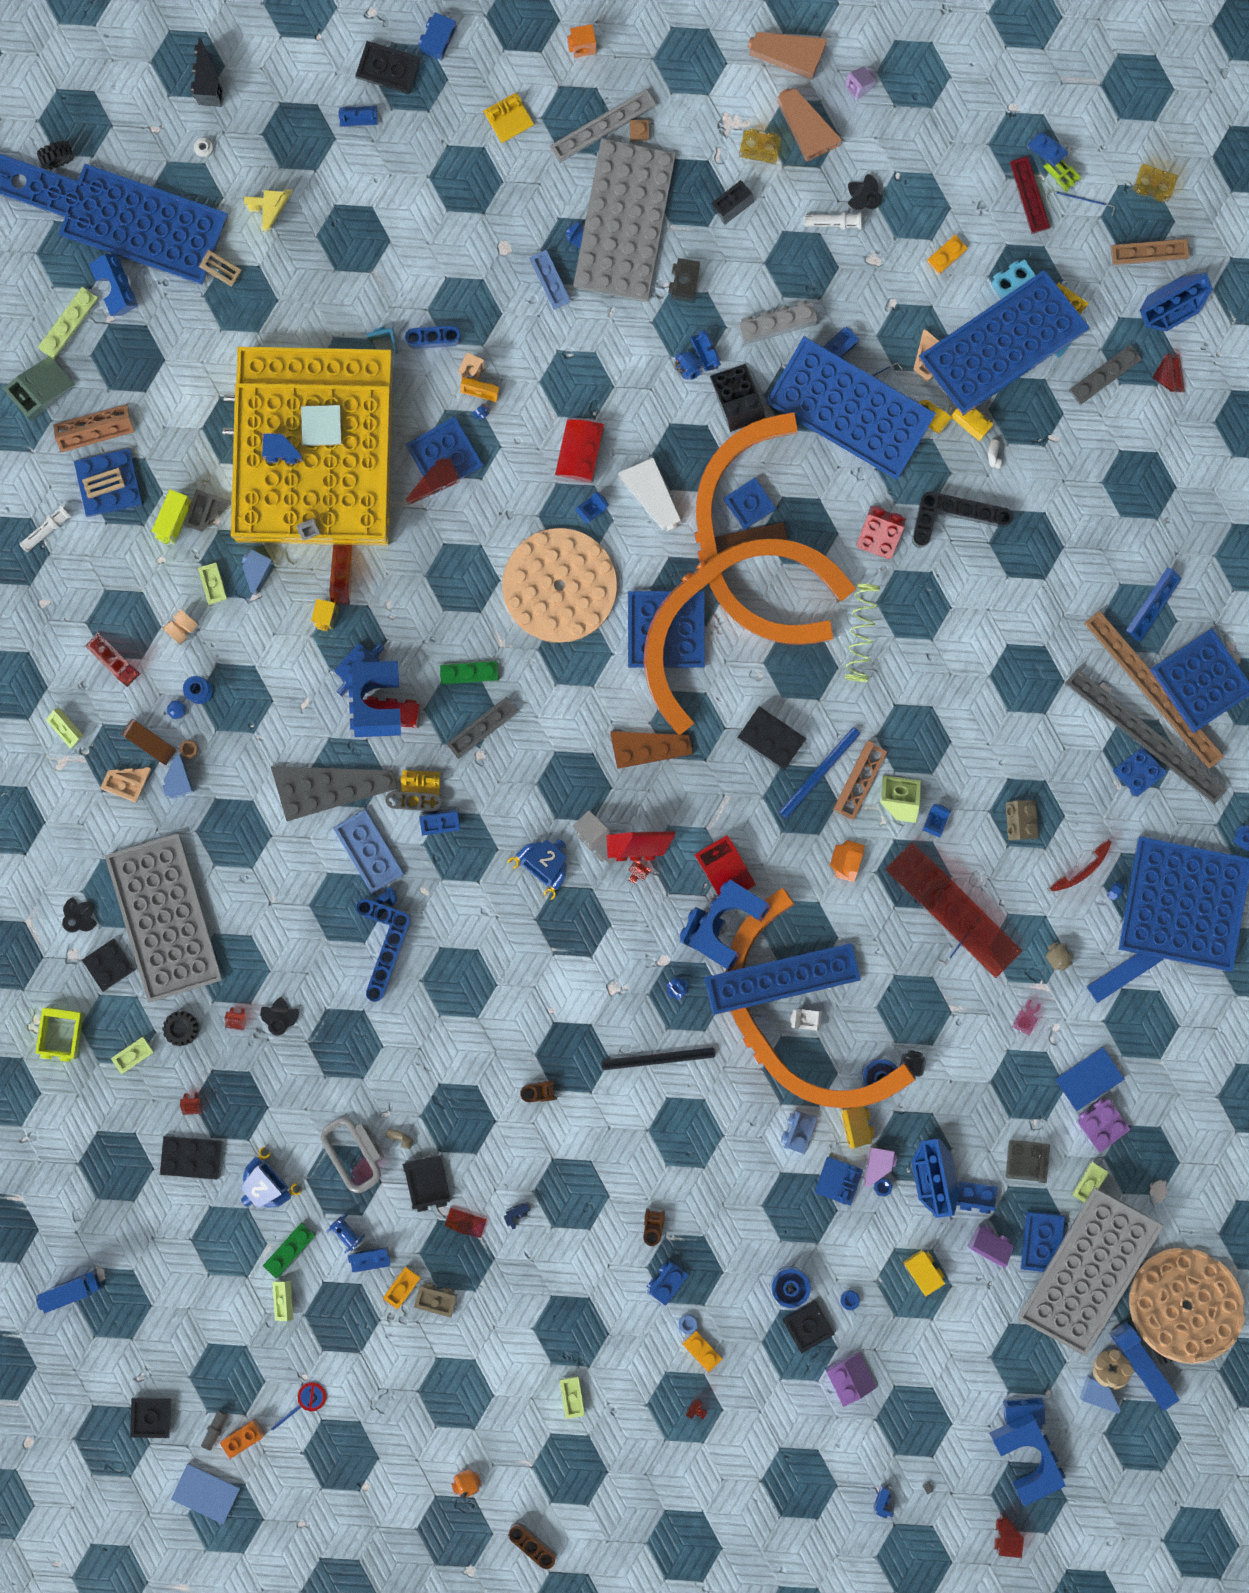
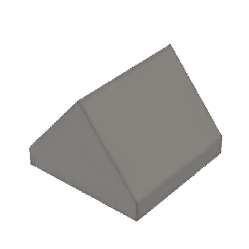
M315 518L296 525L303 541L321 534Z

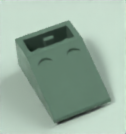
M47 357L18 375L3 390L25 416L33 421L75 384L54 359Z

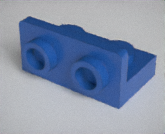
M958 1182L960 1193L957 1206H960V1210L971 1211L972 1208H977L980 1213L986 1214L996 1211L995 1203L998 1187Z
M388 1247L348 1254V1262L351 1263L352 1272L384 1268L391 1265Z
M671 1260L668 1264L666 1262L663 1263L658 1270L660 1275L657 1279L652 1278L646 1286L649 1288L647 1293L665 1306L689 1276L688 1273Z

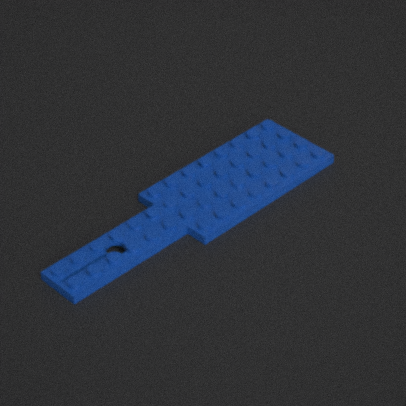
M0 154V195L64 217L59 232L60 236L111 254H117L119 257L203 286L207 271L200 268L199 265L207 250L215 253L228 213L88 164H84L77 181ZM18 175L25 176L26 185L23 188H15L12 184L14 177Z

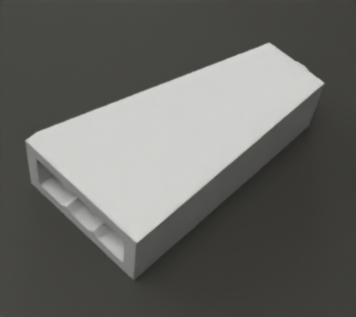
M654 458L618 473L622 483L662 530L672 531L678 528L681 520Z

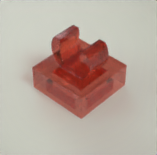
M634 861L628 869L632 873L628 881L633 884L638 879L644 881L651 870L639 861Z
M231 1007L230 1012H226L225 1028L244 1031L246 1025L245 1010L241 1009V1013L238 1014L234 1013V1007Z
M195 1092L194 1098L188 1099V1094L185 1093L184 1099H180V1108L183 1115L202 1114V1105L197 1092Z
M695 1397L686 1410L685 1415L693 1419L696 1414L699 1418L704 1419L707 1411L701 1408L703 1401Z

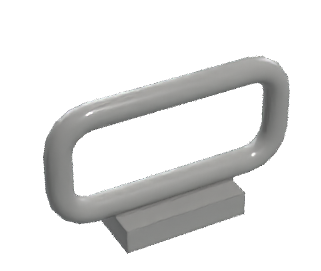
M341 1117L322 1130V1145L350 1191L354 1193L365 1192L379 1181L381 1170L377 1162L383 1160L385 1156L367 1125L360 1124L356 1127L351 1119ZM341 1125L348 1127L373 1170L372 1178L359 1186L355 1185L328 1139L329 1133Z

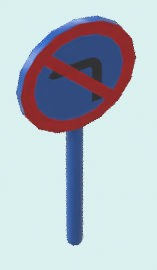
M315 1382L304 1384L299 1389L297 1395L299 1405L272 1426L271 1430H275L300 1408L310 1412L319 1410L326 1401L324 1388Z

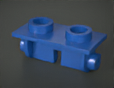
M377 106L339 108L340 127L378 125Z
M703 330L699 332V335L691 336L690 339L693 347L699 356L705 372L718 369V366L721 365V358L715 348L712 350L709 348L714 345L710 334Z

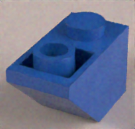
M263 433L262 457L268 463H278V460L286 461L287 464L303 462L301 454L283 434Z

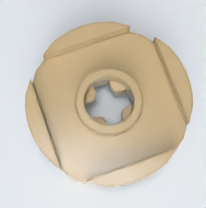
M1116 1349L1100 1353L1093 1363L1095 1379L1106 1388L1107 1386L1114 1387L1113 1389L1124 1387L1133 1373V1368L1127 1358ZM1110 1366L1115 1368L1116 1373L1109 1371Z

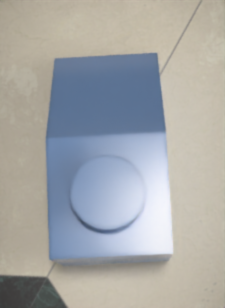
M251 549L250 553L247 552L244 555L242 562L244 563L243 569L250 592L257 595L274 562Z
M180 754L175 756L164 778L165 785H163L165 795L171 799L194 792L183 756Z
M1094 1375L1092 1378L1087 1376L1080 1399L1119 1414L1120 1408L1109 1386L1106 1388L1099 1384Z

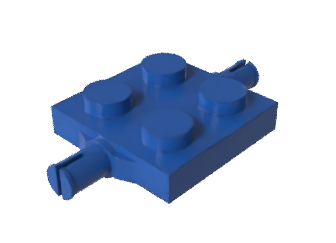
M358 643L333 671L343 681L342 686L336 691L340 696L343 697L349 686H352V682H349L348 670H352V663L380 662L377 656L385 649L383 646L379 649L380 643L372 651L365 649Z

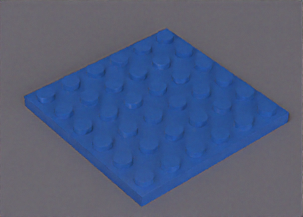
M1139 836L1137 838L1118 950L1233 972L1249 882V858Z

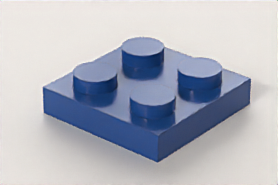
M753 478L723 498L744 531L776 510L756 478Z

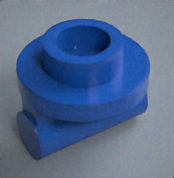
M387 887L385 893L379 895L376 901L378 903L387 901L390 906H394L395 901H397V893L391 887Z

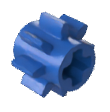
M676 976L666 985L669 988L666 993L671 999L676 997L679 1000L689 992L686 988L689 984L684 977L680 980Z

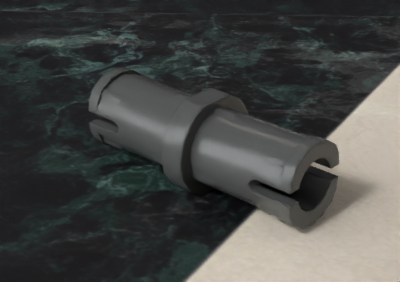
M221 1410L217 1411L211 1425L207 1427L208 1431L201 1447L209 1451L212 1450L218 1435L222 1434L221 1429L228 1416L227 1413Z

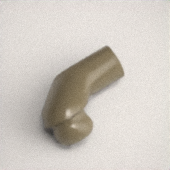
M387 1129L386 1138L402 1141V1148L410 1149L412 1147V1137L399 1130Z

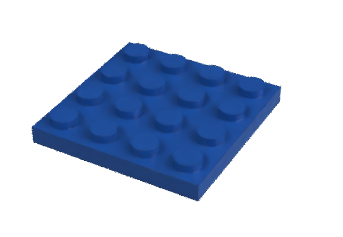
M628 591V668H644V648L650 624L661 603L672 591ZM698 591L673 618L664 643V668H705L704 591Z
M1213 628L1150 669L1192 733L1249 696L1248 679Z

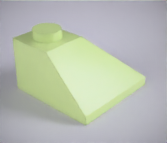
M883 775L881 804L896 820L916 823L920 806L921 781Z

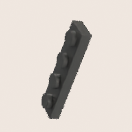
M1130 344L1070 388L1069 392L1078 404L1082 405L1142 359Z
M506 696L450 740L447 746L460 759L517 714L518 710Z

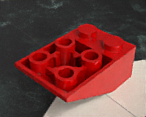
M728 835L694 854L718 897L721 894L720 889L722 885L729 880L734 881L746 890L756 886Z

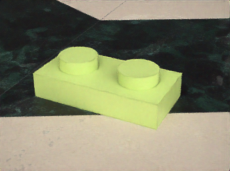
M217 563L199 567L198 570L208 605L226 601L227 596Z
M59 707L54 709L46 719L70 749L76 746L83 737V734Z
M142 1037L112 1057L111 1060L119 1072L124 1074L155 1052L145 1037Z
M1091 1162L1071 1195L1085 1203L1094 1186L1100 1188L1109 1172Z
M273 1281L275 1321L293 1320L291 1281Z
M579 1376L560 1379L565 1418L585 1416Z

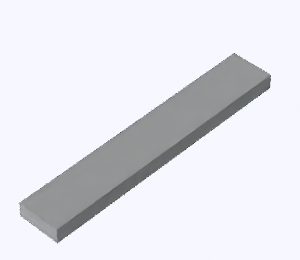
M645 89L550 145V149L558 162L561 163L626 125L630 120H634L655 108L657 104L649 90Z

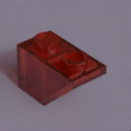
M1000 1513V1518L996 1519L998 1538L994 1539V1550H996L998 1556L1022 1558L1024 1538L1006 1515Z

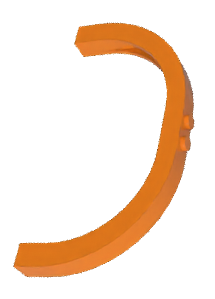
M795 413L773 416L751 423L732 435L711 458L701 478L696 500L698 532H694L696 543H700L701 550L698 551L699 562L703 560L707 562L717 554L712 523V504L716 487L724 471L738 455L753 445L773 438L798 434ZM722 573L709 582L713 594L724 611L735 622L754 635L769 641L788 645H806L833 640L830 620L803 625L774 623L755 615L745 608L729 590Z
M756 539L731 546L719 552L707 562L703 560L696 566L697 570L691 574L689 572L681 578L683 582L670 592L656 611L646 636L644 648V670L649 692L657 709L676 734L680 736L694 724L674 698L668 686L663 665V649L667 631L680 608L728 567L747 558L764 555L781 556L801 563L824 582L838 601H843L856 588L835 563L817 550L794 541Z
M781 888L764 900L771 905V908L762 922L748 915L741 924L730 947L740 954L731 971L745 968L751 947L763 929L778 916L796 905L784 888ZM748 1007L731 1011L737 1026L744 1036L742 1040L748 1048L752 1047L755 1052L753 1056L759 1064L762 1063L783 1087L809 1102L834 1108L867 1106L890 1098L916 1081L907 1065L903 1064L876 1083L859 1089L831 1090L818 1087L797 1076L783 1063L756 1024Z

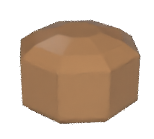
M186 740L181 743L179 752L183 758L192 759L197 756L199 748L194 741Z

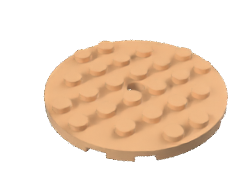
M555 528L544 530L528 537L513 551L503 573L502 590L504 601L511 617L525 632L547 642H572L590 635L607 619L615 602L617 580L612 561L599 543L579 531ZM556 581H563L565 588L561 591L554 588Z
M1172 1248L1159 1252L1141 1266L1132 1281L1129 1293V1307L1137 1331L1152 1349L1173 1361L1197 1364L1218 1358L1236 1342L1244 1325V1298L1238 1282L1227 1267L1202 1251ZM1183 1301H1188L1191 1304V1310L1182 1307Z

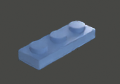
M547 250L529 257L553 310L571 303Z

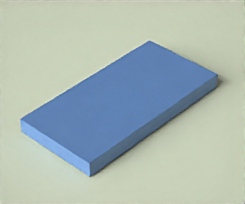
M366 808L333 827L371 894L405 875Z

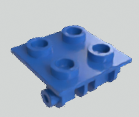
M1143 747L1113 770L1116 776L1130 789V793L1134 797L1141 795L1167 774Z
M827 1157L814 1193L851 1206L863 1169Z

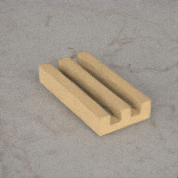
M207 250L199 265L200 268L231 287L241 272L240 268L211 250ZM211 256L212 258L216 259V260L219 261L220 263H222V264H224L225 266L229 267L230 269H232L233 271H235V274L229 272L228 270L224 269V268L221 267L220 265H218V264H216L215 262L211 261V260L209 259V257ZM208 263L209 265L218 269L219 271L231 277L232 279L229 280L228 278L216 272L215 270H213L205 264Z
M119 468L82 480L89 499L125 487ZM117 474L116 477L88 485V483ZM116 481H119V482H120L119 484H116V485H113V486H110V487H107V488H104V489H101V490H98V491H95V492H92V493H91V491H90V490H92V489H95V488H98V487H101V486H104V485H107V484H110V483H113V482H116Z

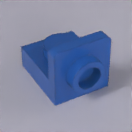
M577 221L574 225L571 224L566 235H568L567 241L580 249L584 228Z
M881 1485L873 1509L877 1511L876 1515L880 1517H893V1511L884 1507L885 1505L888 1506L890 1502V1491L887 1487Z

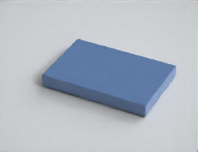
M188 1463L171 1500L224 1524L240 1487Z

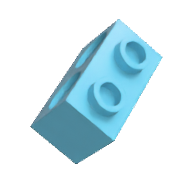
M1025 259L1021 262L1017 260L1009 266L1010 269L1005 273L1000 271L993 276L994 280L991 286L1000 299L1036 276ZM1023 271L1025 278L1017 277L1016 272ZM1000 282H1008L1010 288H1002Z

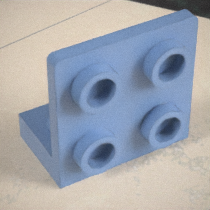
M795 1110L794 1113L790 1112L787 1120L789 1125L788 1131L783 1132L780 1141L783 1143L782 1146L785 1149L805 1154L817 1117Z

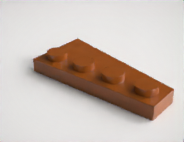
M610 731L617 769L692 755L689 735L679 736L674 734Z

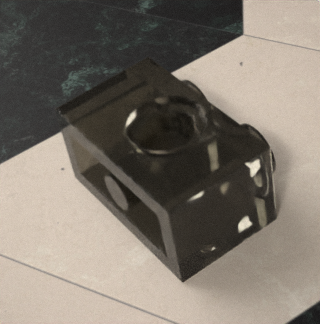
M678 258L677 264L673 263L672 275H675L674 282H670L668 293H672L671 299L694 303L700 269L699 261ZM685 276L689 279V282L681 284L679 278Z

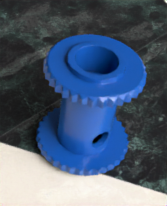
M191 676L184 682L182 690L184 696L193 703H207L213 695L210 682L200 676ZM200 686L201 691L195 694V688Z
M347 1214L343 1217L340 1216L326 1231L328 1234L333 1230L347 1246L344 1253L352 1251L365 1237V1234L359 1237L344 1219L348 1216Z

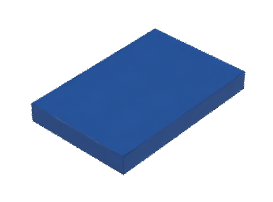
M1103 1047L1055 1078V1081L1075 1111L1080 1110L1125 1080Z
M1026 1211L1021 1270L1045 1271L1063 1240L1065 1215Z

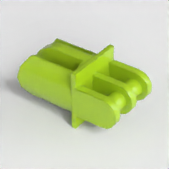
M1063 159L1055 166H1052L1050 163H1046L1043 166L1057 181L1056 184H1059L1066 192L1069 191L1070 186L1075 185L1077 180H1081L1073 166L1070 167ZM1071 173L1073 177L1070 178L1067 174Z

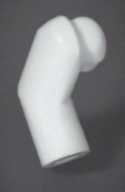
M993 439L990 441L988 449L989 465L992 468L999 469L1002 465V459L997 458L1000 442Z

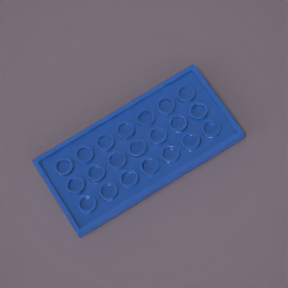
M1044 270L921 353L919 359L964 416L1089 331V326Z
M803 336L766 401L768 405L784 414L795 413L797 422L896 480L936 415L932 410L806 336Z

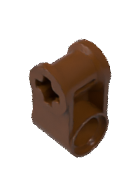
M555 1080L524 1085L520 1090L522 1100L525 1102L558 1100L554 1090ZM526 1088H531L534 1091V1096L531 1099H526L523 1096Z
M646 1208L643 1240L648 1246H656L660 1242L665 1210L658 1212ZM649 1232L657 1234V1240L653 1243L648 1242L646 1239Z

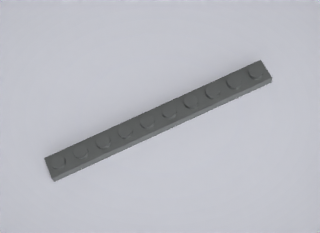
M1078 668L1064 683L1213 805L1225 793L1226 788Z

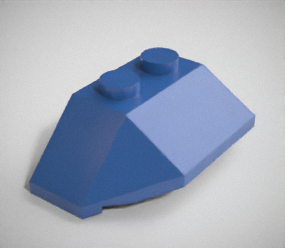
M1207 273L1181 276L1149 294L1139 310L1145 326L1167 332L1198 314L1209 294L1213 291Z
M940 1138L921 1141L911 1161L919 1201L933 1213L935 1218L954 1216L960 1192L952 1154Z

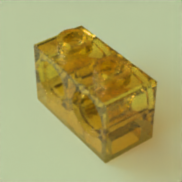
M755 129L744 130L739 157L776 164L781 137H778L775 133L762 134ZM749 140L755 141L756 145L754 147L747 146L746 142ZM772 144L775 149L768 151L764 146Z
M1142 163L1132 190H1135L1141 196L1149 195L1154 197L1156 201L1168 202L1172 196L1178 175ZM1141 178H1147L1150 184L1144 185L1141 182ZM1159 184H1165L1168 190L1162 191L1159 188Z

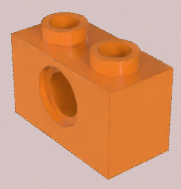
M593 24L570 28L567 42L569 52H573L574 58L596 54Z
M255 1418L222 1439L220 1444L229 1459L261 1440L266 1434Z

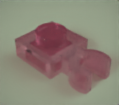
M1030 999L1025 1003L1026 1011L1019 1010L1012 1025V1028L1030 1036L1038 1020L1033 1015L1041 1008V1005L1037 1004L1035 1009H1031L1030 1003L1032 1000Z
M364 1157L361 1158L351 1174L355 1178L351 1180L359 1186L362 1182L365 1183L372 1178L373 1170Z

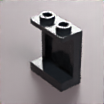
M441 1155L402 1164L409 1188L412 1210L417 1209V1212L429 1210L428 1206L436 1205V1208L447 1206V1202L451 1201Z

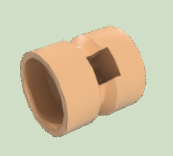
M182 609L173 616L174 621H169L162 628L180 645L187 639V633H192L199 626Z

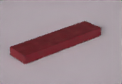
M1026 156L1010 161L1009 164L1031 235L1049 230L1050 225L1029 157Z

